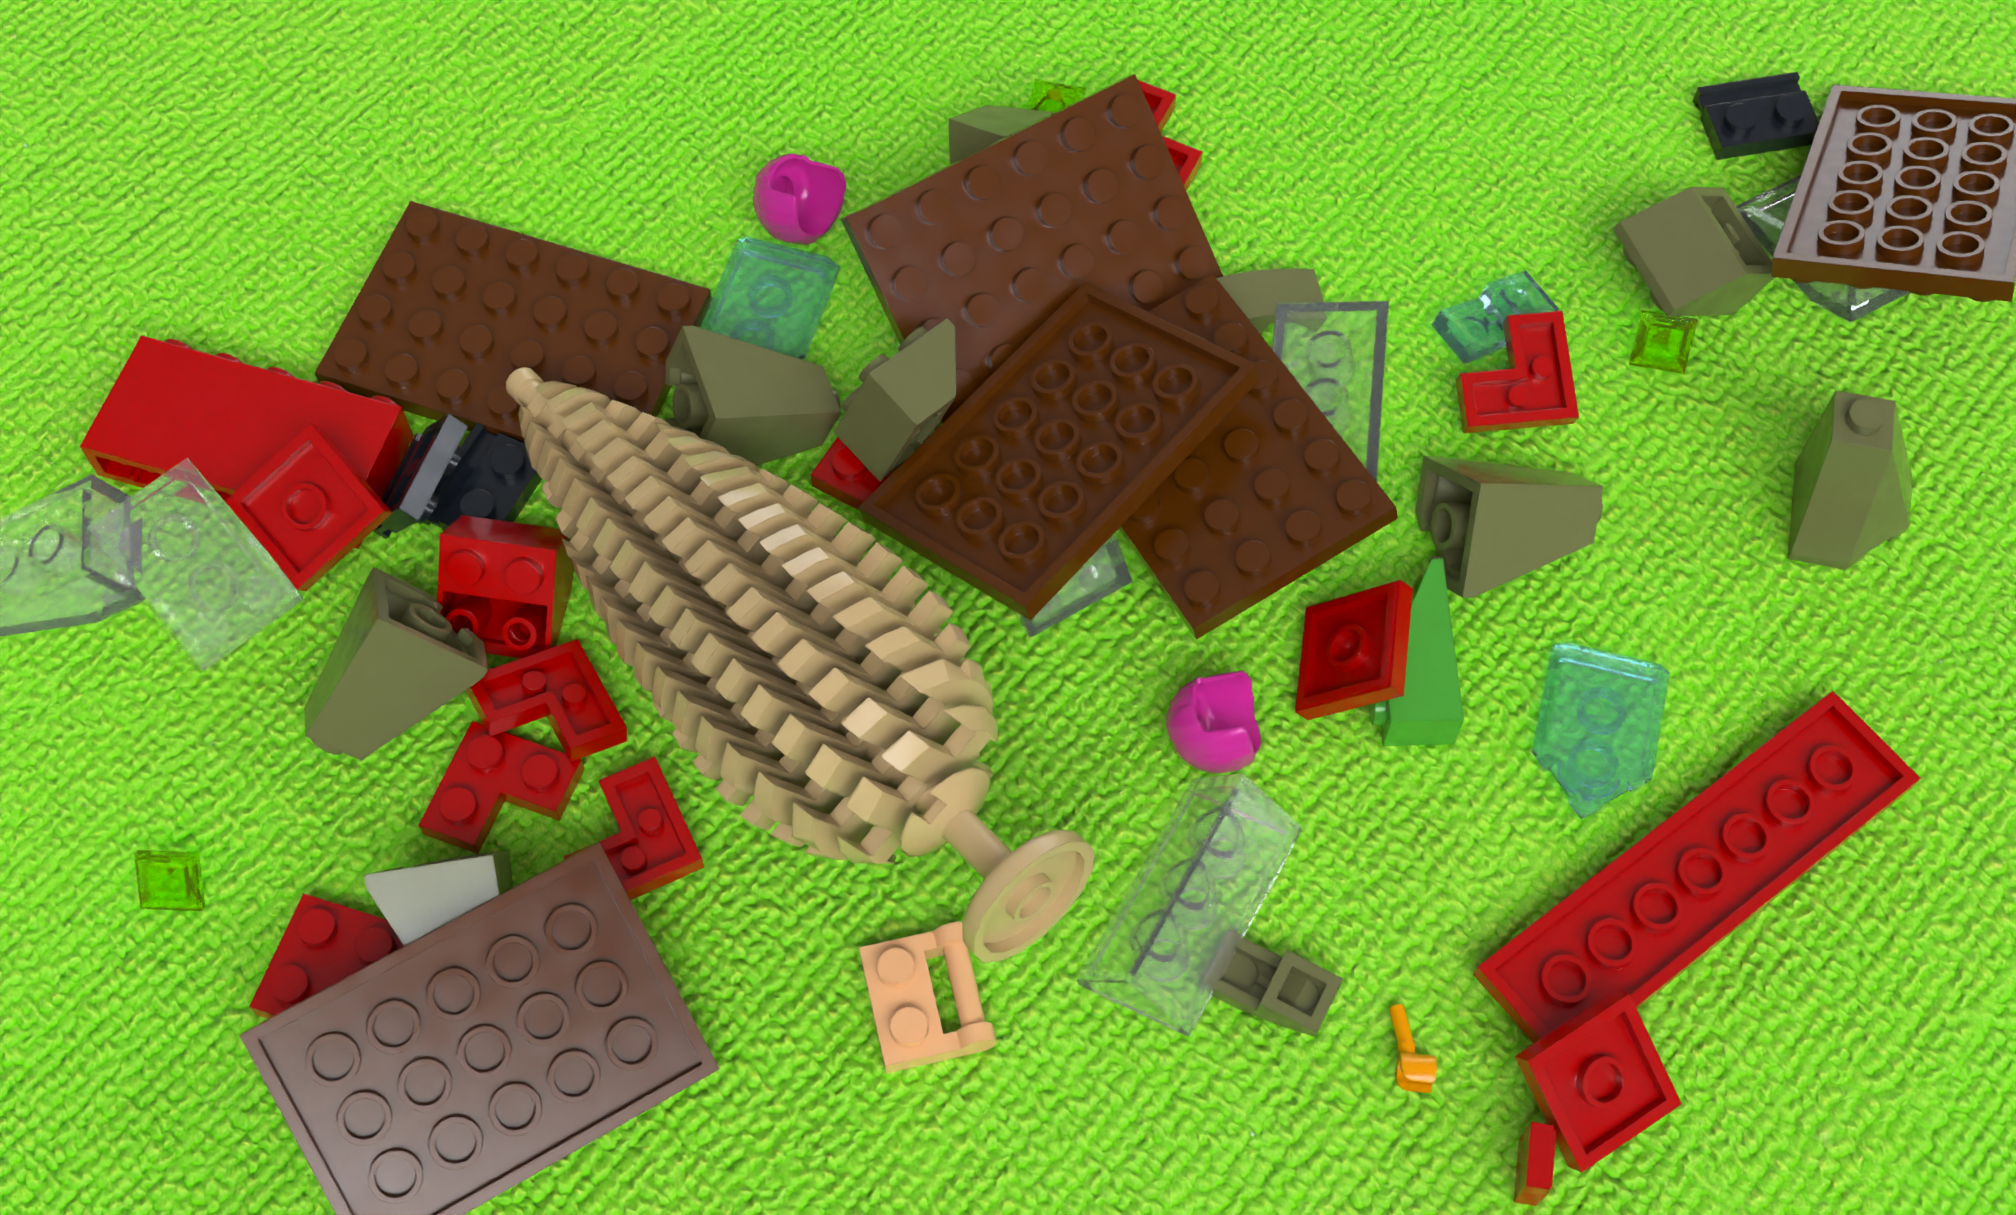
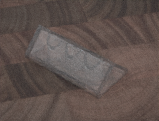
M1389 301L1276 303L1272 350L1378 483Z
M1244 774L1193 778L1078 976V985L1189 1037L1302 832L1301 825Z

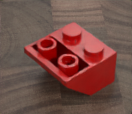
M462 515L440 534L437 601L443 606L440 614L449 621L452 630L457 634L461 628H468L484 642L487 654L524 658L555 647L558 642L573 582V562L566 552L562 539L570 541L571 538L562 534L558 528Z

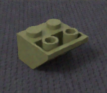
M1689 187L1619 222L1613 228L1623 245V253L1626 259L1638 269L1650 288L1652 301L1666 316L1734 315L1775 278L1771 277L1772 261L1724 188Z
M948 318L930 331H927L924 326L916 329L901 343L898 348L899 352L890 359L885 354H881L872 360L858 377L863 384L853 391L841 405L845 414L834 433L879 482L893 473L930 437L956 397L955 326Z

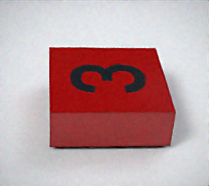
M1530 1122L1519 1138L1514 1192L1515 1203L1537 1206L1552 1189L1556 1144L1554 1125Z

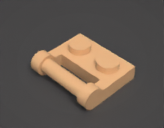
M962 922L948 923L931 932L859 947L886 1074L983 1052L996 1046L997 1039L992 1023L985 1021L969 950L963 942ZM943 955L961 1025L959 1030L943 1034L926 959Z

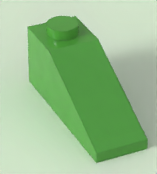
M1431 559L1411 605L1404 696L1369 705L1371 724L1381 726L1383 746L1454 744L1464 721L1443 559Z

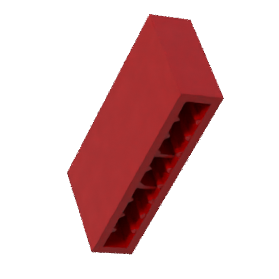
M141 335L83 439L80 448L98 476L232 513L224 501L309 423L320 426L380 499L414 436L402 407L386 397L378 395L371 396V398L347 392L344 388L332 382L321 381L317 384L295 378L291 373L281 368L268 367L266 370L244 364L238 358L226 353L211 355L193 350L185 343L175 339L160 341ZM362 541L355 547L356 549L360 548Z

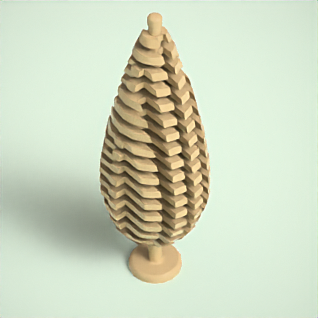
M521 367L509 375L506 380V391L520 405L518 415L522 437L525 439L526 452L532 468L537 471L540 478L546 480L541 487L547 501L553 506L562 509L555 519L561 533L571 538L570 541L562 539L568 556L572 559L575 573L581 585L589 592L590 602L596 614L605 622L610 641L617 645L619 656L626 664L634 667V676L641 687L652 692L653 705L659 715L675 725L676 729L672 734L680 747L694 753H700L693 761V764L703 776L717 781L721 777L724 778L716 788L718 793L727 802L742 807L754 795V799L740 816L752 825L765 830H770L776 821L780 822L771 835L793 846L802 847L804 844L809 845L804 852L812 856L837 860L849 859L852 863L894 864L896 856L892 854L900 845L901 850L907 856L921 857L949 843L985 879L972 896L962 920L963 942L983 963L1005 960L1022 952L1043 937L1068 912L1084 890L1094 867L1095 851L1075 831L1052 830L1028 840L1012 852L976 816L990 789V779L993 775L990 767L977 761L980 756L979 752L990 739L995 742L998 741L997 720L992 715L993 698L991 683L984 680L982 666L979 663L965 658V654L971 648V645L964 631L951 623L943 631L940 628L953 613L946 601L937 593L929 590L916 605L914 602L929 584L916 572L905 566H902L895 576L889 580L888 578L903 562L900 557L884 545L876 542L861 560V556L876 538L850 522L836 536L835 534L847 519L821 503L816 506L819 501L805 491L790 485L784 479L764 469L759 470L754 463L740 456L730 454L724 447L715 442L701 439L693 432L671 426L665 420L644 412L641 413L636 408L622 402L611 401L606 395L594 390L578 388L576 385L558 381L544 382L530 368Z

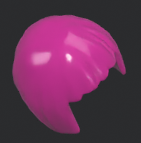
M789 153L770 160L757 173L753 188V207L761 226L774 238L787 243L807 245L816 242L835 223L842 210L846 191L844 174L838 167L809 160L805 154L796 155Z
M1245 671L1227 672L1205 678L1198 677L1180 688L1171 700L1166 714V729L1176 752L1187 764L1198 770L1219 774L1237 771L1254 761L1255 755L1261 746V735L1254 716L1252 679Z

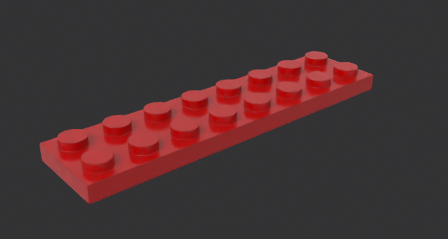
M1832 691L1481 963L1473 975L1533 1043L1539 1041L1614 990L1629 993L1638 1009L1909 792L1921 778Z

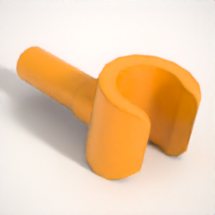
M1402 1004L1393 1005L1389 1008L1399 1053L1396 1067V1083L1405 1091L1431 1093L1432 1083L1435 1082L1437 1073L1436 1056L1415 1053V1041L1412 1038L1405 1007Z

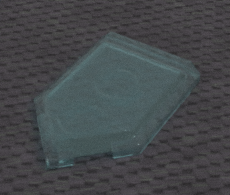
M747 236L738 239L700 328L802 360L806 357L839 274L840 266L827 256Z
M1565 642L1554 644L1551 648L1532 753L1544 770L1550 771L1569 796L1567 799L1568 803L1582 820L1625 792H1631L1651 781L1670 672L1661 664Z

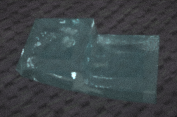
M1523 271L1489 282L1479 298L1440 310L1431 325L1458 358L1466 364L1506 346L1503 321L1507 315L1559 311V308L1529 273Z

